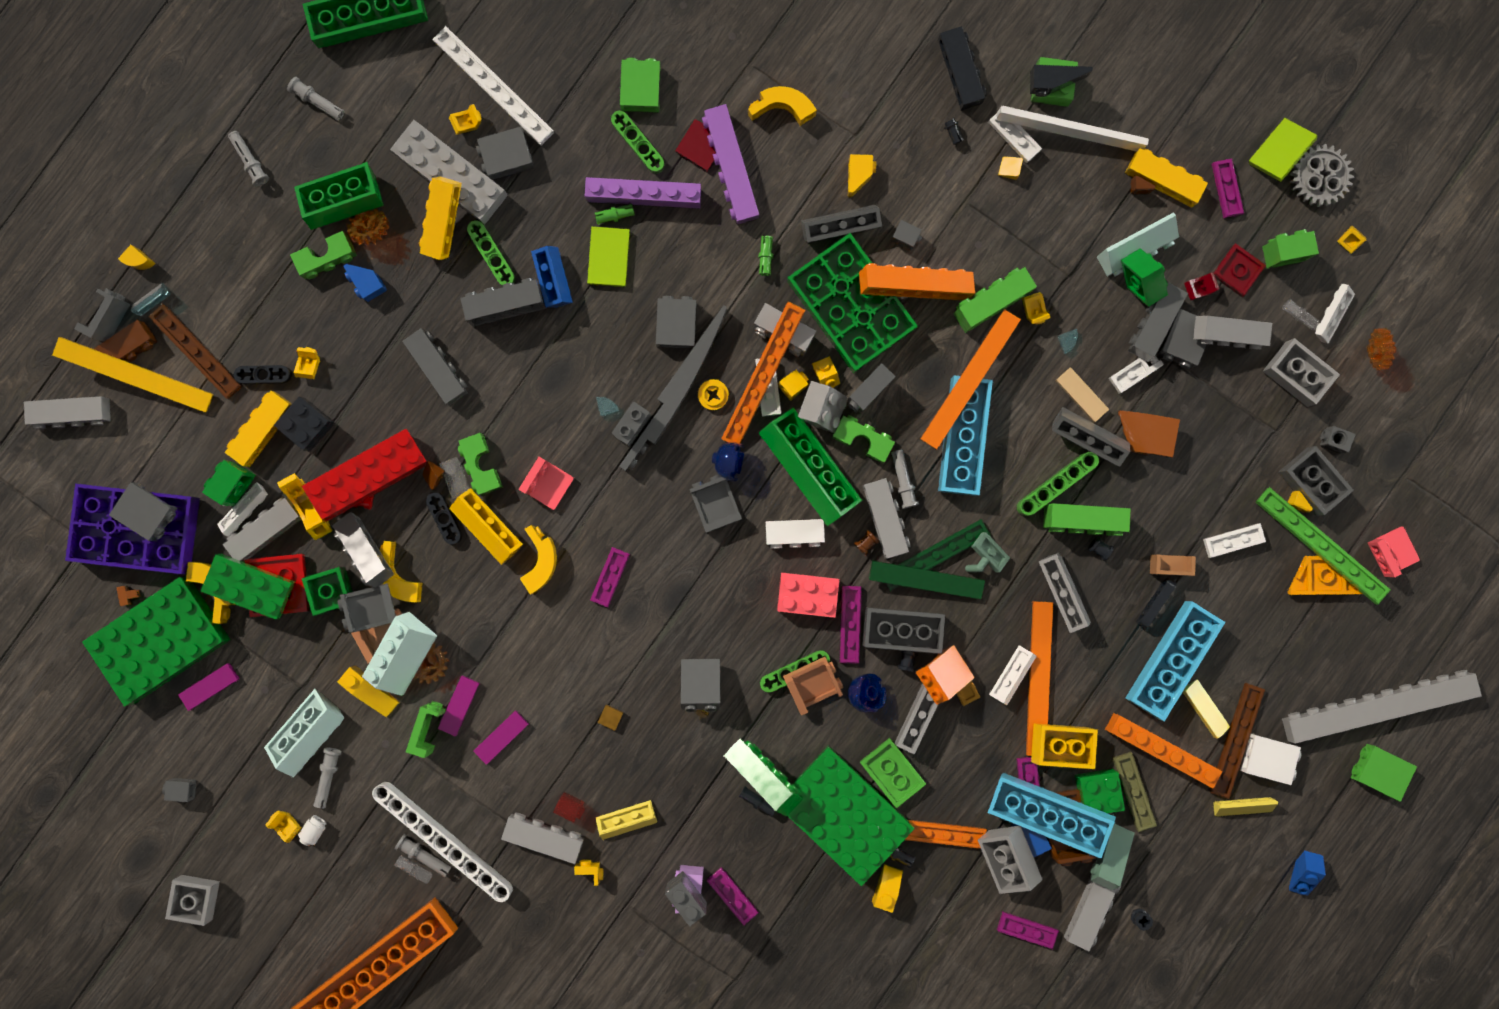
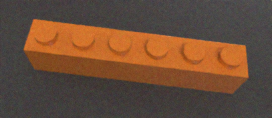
M875 263L865 265L859 272L861 294L965 300L967 298L970 299L975 294L973 272H966L964 269L951 271L947 268L936 270L930 267L877 266Z
M1113 713L1105 728L1106 731L1213 789L1223 772L1118 714Z

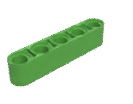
M1087 452L1077 457L1020 500L1017 504L1018 513L1023 516L1035 514L1096 468L1099 463L1098 456L1093 452ZM1086 456L1090 457L1092 460L1090 466H1087L1084 463V459ZM1070 468H1074L1076 470L1077 474L1075 478H1072L1069 475ZM1055 479L1061 481V488L1059 490L1054 487ZM1041 490L1046 493V499L1044 501L1040 500L1038 497V494ZM1025 502L1031 505L1029 512H1025L1023 509Z

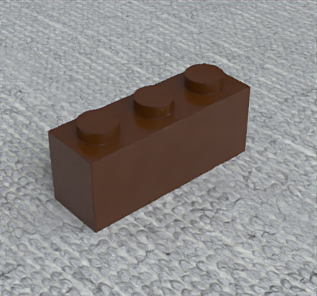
M136 320L95 347L94 350L126 362H132L137 358L138 354L152 349L153 344L158 341L145 322Z

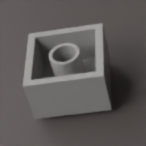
M811 381L798 418L816 428L835 433L840 423L841 414L846 407L848 397L831 386Z
M180 875L173 879L165 919L202 926L212 921L220 881Z

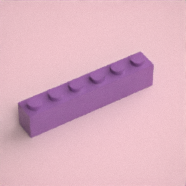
M724 104L704 110L705 117H702L704 128H708L710 132L707 138L710 147L714 146L716 152L713 154L715 165L720 166L721 172H718L721 184L725 183L726 186L724 195L726 201H730L732 209H729L731 218L736 220L737 224L758 219L759 212L727 105Z
M586 177L585 198L587 202L700 208L701 184Z

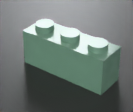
M1114 824L1102 858L1097 857L1096 863L1091 868L1092 882L1110 890L1121 886L1134 832Z

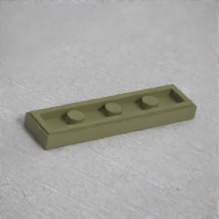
M1128 752L1113 757L1136 830L1141 832L1156 827L1157 825L1133 753Z

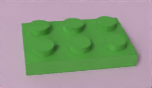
M890 738L860 761L861 765L896 808L926 785Z

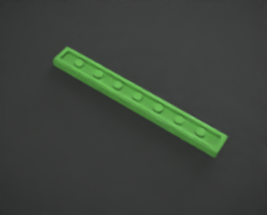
M1270 487L1256 500L1260 507L1374 604H1379L1389 593L1390 589Z

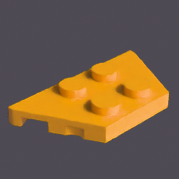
M1304 556L1288 590V595L1363 594L1319 556Z

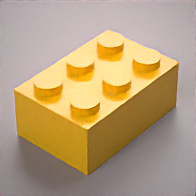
M1034 723L1031 762L1043 766L1095 769L1098 730L1089 727Z

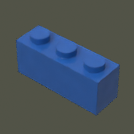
M545 246L531 251L545 306L558 308L573 303L558 247Z

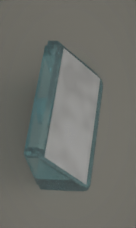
M161 283L135 302L131 307V312L142 316L171 295V292L164 283Z

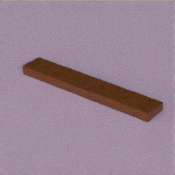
M162 303L148 316L226 399H230L243 387L165 304Z
M1248 683L1244 684L1217 765V769L1223 772L1214 789L1210 787V793L1227 799L1230 798L1265 689Z

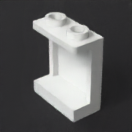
M1251 734L1242 759L1240 771L1292 785V781L1296 778V765L1301 758V747Z

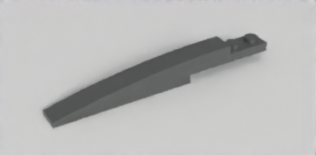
M723 305L658 397V401L663 405L619 466L626 472L629 469L633 470L638 463L636 458L640 453L643 455L649 447L648 441L656 445L679 410L716 339L727 312L726 306Z

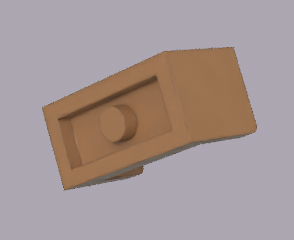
M1150 555V574L1195 576L1196 557Z

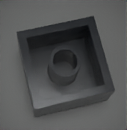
M299 396L274 426L303 451L310 452L335 423L310 401Z

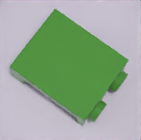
M636 58L622 60L621 111L659 112L660 61L648 58L645 61Z
M432 701L420 707L406 749L407 753L422 758L433 753L435 745L424 741L433 715L440 716L445 713L446 708L442 707L443 704Z
M1366 744L1360 752L1358 763L1352 769L1351 779L1359 781L1401 802L1417 766L1376 746Z

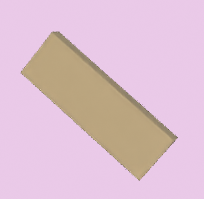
M1071 367L1055 380L1093 423L1109 410Z

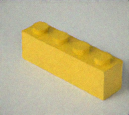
M1140 148L1134 154L1125 171V174L1131 177L1139 176L1155 185L1156 190L1191 208L1199 202L1208 184L1203 181L1202 177L1188 173L1181 166L1170 164L1169 160L1153 155L1148 149Z
M444 177L432 178L429 184V199L426 202V218L422 224L424 229L423 236L419 242L421 247L420 254L439 260L449 258L461 182Z
M270 391L263 396L260 406L251 412V418L239 428V434L236 438L227 444L225 453L244 467H250L277 432L278 429L274 424L292 405V403L274 391Z
M471 488L458 496L449 508L501 565L514 556L523 545Z

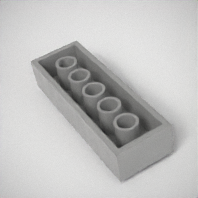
M415 120L411 122L390 149L396 157L429 182L435 177H444L461 182L458 205L484 225L508 196L503 188Z

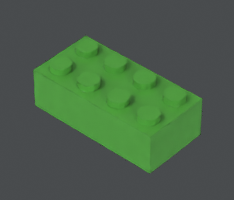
M1025 267L1021 270L1018 268L1012 270L1004 277L1005 280L999 278L988 287V290L983 288L972 297V300L967 298L959 303L954 316L965 333L1024 298L1037 287Z
M1047 504L1044 506L1043 528H1049V532H1065V529H1068V533L1075 534L1084 533V530H1086L1087 534L1103 535L1106 532L1107 536H1123V532H1129L1131 509Z

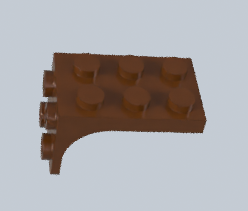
M1079 789L1054 792L1082 803ZM1047 837L1052 848L1049 850L1050 856L1061 866H1070L1076 861L1088 863L1092 859L1097 858Z

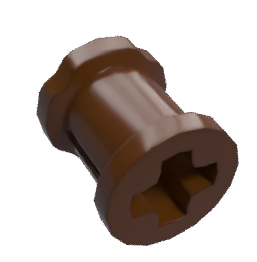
M867 530L866 535L859 542H855L854 545L866 556L868 551L875 544L879 543V540Z

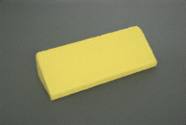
M1198 679L1185 687L1183 690L1185 697L1212 736L1217 739L1220 738L1230 728L1227 721Z
M1271 797L1213 802L1215 816L1272 812L1278 805V801Z
M650 800L596 817L599 835L604 840L657 823V818Z

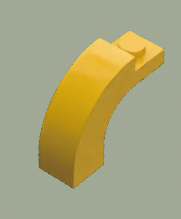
M778 86L760 92L761 101L757 100L749 106L748 116L753 121L771 109L782 108L789 111L801 126L814 118L817 110L808 97L800 91Z
M294 473L277 482L281 491L295 506L306 531L314 540L332 532L329 522L323 523L301 487L306 484L302 479H299Z
M534 525L525 528V531L537 548L538 561L529 573L520 578L530 595L539 591L549 582L557 562L556 548L551 537L543 540V532L538 526L535 528Z
M384 541L380 547V552L394 575L383 584L388 583L391 596L407 602H421L423 583L406 581L397 574L394 567L396 542Z
M188 562L186 581L204 584L211 564ZM214 597L212 623H227V620L230 618L229 605L236 604Z

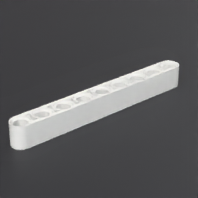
M383 782L374 788L372 795L375 801L494 900L504 902L509 898L513 887L507 879L389 782ZM380 788L387 790L386 797L380 794ZM395 800H399L402 803V809L396 808ZM411 812L417 815V821L410 819L409 814ZM429 825L432 828V833H427L424 830V826ZM440 837L447 840L446 846L439 843ZM454 850H459L462 853V858L455 857ZM469 862L475 863L477 870H471ZM483 875L491 876L492 882H485ZM498 888H505L507 890V894L501 895L498 891Z

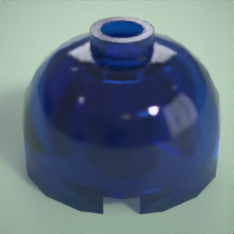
M725 443L719 447L717 452L713 453L712 463L715 464V470L720 477L730 481L738 480V478H735L736 473L740 474L744 459V453L740 452L741 448H744L742 443Z
M868 673L856 677L851 682L848 689V697L855 709L860 712L873 713L884 706L886 688L882 687L881 678L876 674Z

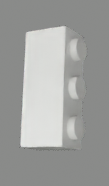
M822 519L766 521V545H771V548H782V544H790V548L801 547V543H809V547L820 546V542H825L824 521Z

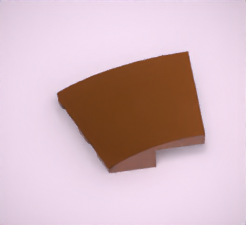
M1120 410L1118 412L1123 425L1124 436L1130 443V452L1173 457L1180 419Z

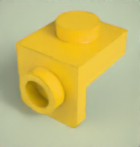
M474 104L470 105L468 110L453 113L449 116L456 135L477 130L482 120L481 114L476 110Z
M1041 292L1022 298L1026 318L1032 324H1042L1045 320L1050 319V314L1046 311Z
M298 347L296 351L298 360L294 375L299 378L314 379L320 362L317 351L308 347Z
M830 356L812 363L820 384L828 385L832 388L840 384L838 373Z
M276 811L266 823V827L274 829L286 843H290L302 829L290 813Z
M580 860L579 863H576L574 867L575 875H594V886H598L600 880H603V868H600V863H591V860Z

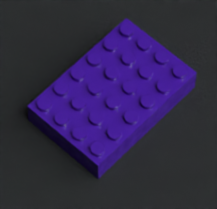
M75 484L65 561L187 574L188 562H192L200 498L150 492L168 505L177 507L175 518L165 527L164 535L156 541H148L109 516L126 489Z

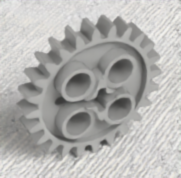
M1319 144L1313 148L1310 147L1292 168L1295 171L1289 174L1295 177L1290 183H1296L1293 190H1299L1297 197L1303 195V202L1309 199V205H1313L1316 202L1317 207H1320L1323 203L1326 207L1343 199L1344 194L1349 192L1348 188L1353 185L1349 180L1354 178L1353 175L1349 174V172L1354 170V168H1348L1351 161L1344 160L1347 154L1341 156V149L1335 152L1333 145L1329 149H1327V144H1324L1321 148ZM1310 162L1315 164L1316 169L1311 167ZM1329 163L1334 166V170L1330 168ZM1309 181L1314 183V188L1310 186ZM1328 182L1333 185V189L1328 186Z

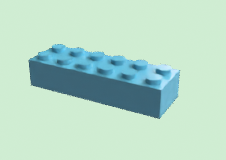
M954 375L951 378L949 393L959 380L960 376ZM982 379L944 438L938 492L971 496L980 495L993 380Z
M1185 601L1125 699L1155 718L1165 721L1225 622L1194 602Z
M1002 773L988 810L989 814L1098 858L1103 856L1116 818L1006 773Z

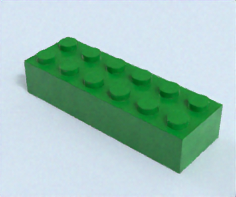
M315 0L303 3L311 40L318 49L428 21L423 0Z
M792 408L769 423L759 434L825 524L829 526L860 503L862 499L805 422L798 418L799 414Z

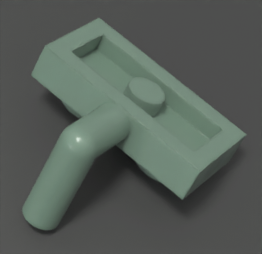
M982 532L971 546L982 559L978 564L967 565L965 570L966 572H982L988 564L995 572H1001L1010 557L986 532Z

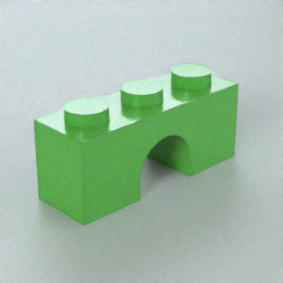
M344 231L325 238L328 244V251L323 257H316L314 251L309 247L290 254L301 277L313 279L318 276V273L333 270L335 265L348 263L353 260V257L357 256L349 236Z
M850 415L847 417L843 416L832 438L850 446L855 437L862 436L869 442V450L866 456L882 464L885 463L895 443L891 440L892 437L883 432L881 435L874 432V427L868 424L863 426L857 423L858 419Z
M477 433L459 440L460 446H458V451L461 457L465 458L466 464H464L467 474H471L473 491L482 496L503 488L496 469L482 471L479 467L478 461L480 457L490 452L484 434Z

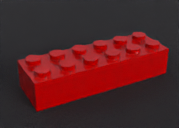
M404 429L301 487L323 523L420 470L426 466L427 462L408 430Z

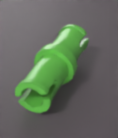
M632 204L617 208L612 206L611 209L594 212L597 224L612 220L616 222L618 219L634 216Z
M761 236V251L758 254L760 259V276L771 275V260L774 255L772 253L773 237L765 236V238Z

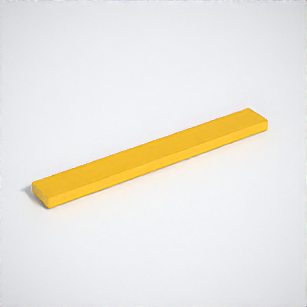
M58 337L52 356L203 412L208 411L214 395L62 337Z

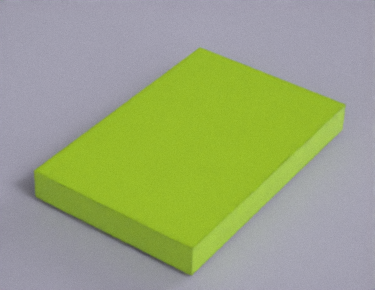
M1284 118L1251 157L1249 164L1281 182L1317 140L1318 135Z
M591 227L588 284L626 287L630 229Z

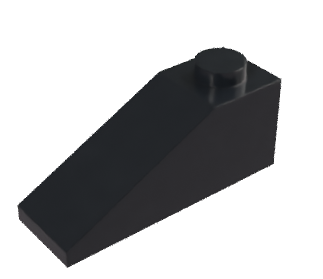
M1034 65L1030 71V94H1035L1037 97L1052 94L1087 78L1093 71V67Z

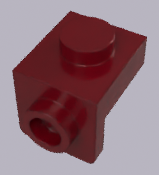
M1213 272L1184 283L1190 301L1219 290Z

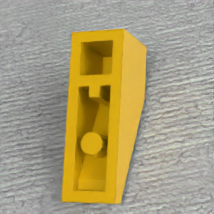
M356 665L349 667L337 682L353 696L383 716L388 717L399 704V701L388 692L373 687L362 677L364 672Z

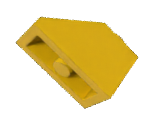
M850 154L848 197L856 194L871 179L872 174L876 173V161H873V155Z
M795 370L779 382L778 387L791 401L808 387L807 381L809 379L802 371L799 373Z
M884 864L872 899L874 907L893 913L899 895L902 870Z

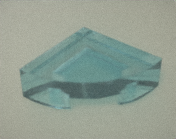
M1077 329L1058 336L1064 354L1071 351L1075 346L1078 338Z
M596 397L601 416L620 412L617 405L609 398Z

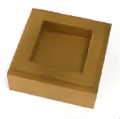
M972 680L956 693L963 706L980 698Z
M605 705L598 723L616 730L624 712Z

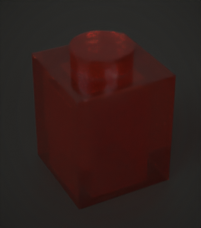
M564 792L553 813L574 823L576 818L581 819L585 808H583L585 802Z

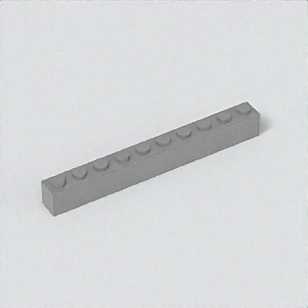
M1460 670L1454 672L1455 675L1453 676L1440 675L1436 677L1437 680H1420L1417 685L1405 684L1399 686L1397 690L1385 689L1381 690V694L1362 695V699L1349 698L1343 700L1344 703L1342 704L1329 703L1322 709L1315 707L1307 709V712L1302 714L1300 712L1290 713L1287 718L1282 719L1287 740L1292 743H1299L1481 697L1477 676L1475 673L1467 672V670Z

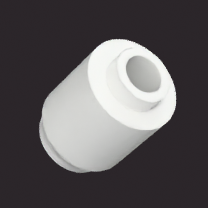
M313 815L312 818L307 820L298 834L299 841L306 846H310V844L315 845L325 830L326 821Z

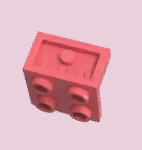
M538 457L518 490L555 510L574 477L543 458Z
M1398 527L1368 542L1384 577H1397L1402 574L1400 570L1420 560L1404 527Z

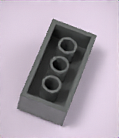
M527 278L523 279L522 283L519 284L506 283L503 285V288L495 289V287L484 289L482 293H467L465 297L460 298L465 320L475 327L547 309L540 284L536 279Z
M866 607L863 646L942 654L945 614Z

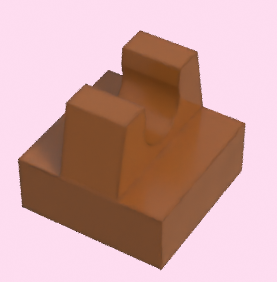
M129 586L116 587L120 606L133 605L132 599L141 597L140 590H130Z

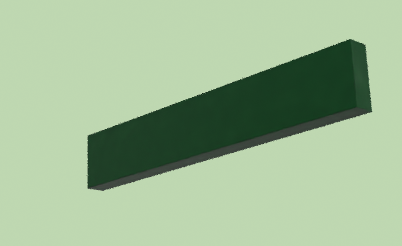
M982 519L898 565L929 570L970 548L982 532H986L989 536L991 535ZM886 583L889 591L900 586Z
M873 560L869 574V580L976 599H982L985 580Z

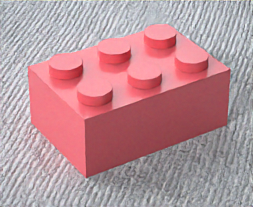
M781 573L777 611L835 618L839 579Z

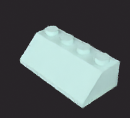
M1173 212L1108 247L1099 254L1097 259L1107 277L1112 274L1117 276L1123 273L1121 259L1140 248L1144 252L1150 253L1153 257L1158 254V249L1163 247L1165 250L1175 244L1174 240L1179 237L1175 213Z
M410 612L396 616L362 677L376 689L401 696L404 695L437 635Z
M314 689L264 747L275 769L291 777H294L303 768L306 762L316 753L318 748L344 719L339 708L318 690Z

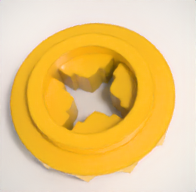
M708 380L700 386L698 399L703 407L717 410L726 404L728 389L719 380ZM718 388L717 396L720 400L713 398L708 402L710 395L706 390L714 392Z

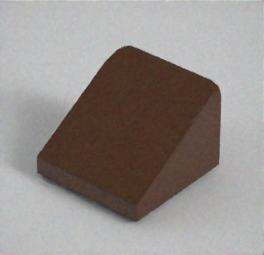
M1134 176L1131 179V194H1150L1155 189V185L1139 176Z
M431 461L427 462L422 475L432 490L440 484L445 470Z

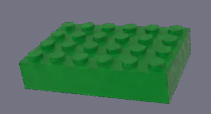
M849 233L787 278V282L854 374L912 333L918 326L896 296L861 294L859 272L865 265L872 262L852 234Z
M185 576L177 578L82 641V643L125 707L137 703L229 642L230 638L221 624L212 623L213 612L194 583L186 581Z
M829 745L793 782V785L800 790L799 796L803 800L788 817L860 886L873 875L915 829L899 811Z

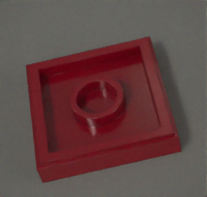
M695 119L675 150V153L707 172L714 163L713 154L716 153L714 146L710 147L708 142L709 129H705L703 123Z
M1235 243L1213 273L1216 279L1241 297H1244L1266 265Z

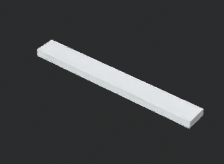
M446 26L433 38V41L541 146L554 134V131Z
M1006 106L1000 107L995 120L1132 151H1138L1140 148L1144 149L1148 146L1149 140L1140 136Z

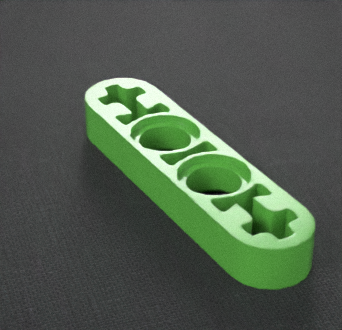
M614 112L611 117L613 127L650 172L654 174L662 172L664 160L625 112ZM617 117L623 118L624 124L627 126L625 129L620 122L616 124ZM630 130L637 132V137L633 140L628 139L626 136ZM641 145H647L649 152L641 154L638 149ZM651 155L655 162L660 161V167L657 168L656 166H654L652 168L653 164L652 161L649 159Z
M480 221L470 222L467 231L497 281L502 286L506 283H515L514 273L485 226ZM474 226L480 228L479 231L483 236L482 238H479L475 232L472 233ZM485 241H489L492 244L491 249L488 251H484L481 248L482 243ZM495 257L501 258L502 261L498 267H493L491 264L492 259ZM501 270H504L507 276L511 275L509 282L502 281L504 277L500 272Z
M823 650L809 654L764 675L760 680V686L765 692H773L787 685L780 676L783 670L793 672L798 669L799 663L806 662L810 664L811 662L808 659L811 657L812 661L818 659V654L826 656L829 663V655ZM777 673L778 679L782 684L777 685L776 681L772 683V688L764 687L765 679L768 678L771 681L775 679L773 675Z

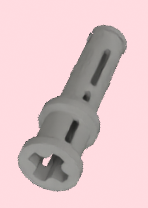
M294 77L289 82L287 87L289 93L298 95L303 102L312 103L337 121L343 117L344 110L317 94L312 86H306L300 82L298 77Z
M239 131L229 133L228 139H230L243 161L244 170L252 178V184L258 187L267 183L269 180L268 175L264 174L261 169V163L254 159Z
M897 450L891 452L899 480L900 487L898 492L901 493L903 501L902 509L917 506L919 502L916 501L915 486L910 481L904 451Z
M324 748L323 751L325 753L323 764H320L322 772L313 804L317 808H321V806L326 808L333 773L338 769L336 765L341 751L335 748Z
M403 834L394 848L407 854L410 859H417L444 878L451 869V866L422 849L420 843H415L408 839L406 834Z

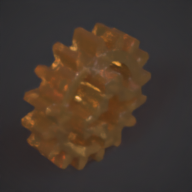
M377 208L374 211L369 210L359 215H354V219H349L351 224L346 225L348 228L347 233L352 241H357L358 245L364 242L366 246L371 241L375 244L376 239L382 240L381 235H387L386 230L390 228L386 215H384L383 211L379 212Z
M1387 328L1374 329L1373 333L1370 334L1371 339L1368 340L1370 344L1367 345L1370 363H1373V368H1376V370L1390 369L1389 366L1393 365L1392 360L1395 359L1393 354L1396 353L1393 335H1390V330H1387Z
M435 642L432 644L424 660L428 659V662L432 665L426 667V663L423 661L419 667L420 670L416 672L413 680L420 678L419 683H423L426 680L427 684H430L432 679L435 682L439 680L438 675L441 677L445 675L442 670L448 669L445 663L449 659H444L447 652L441 653L442 646L435 648ZM430 670H437L433 675H428Z

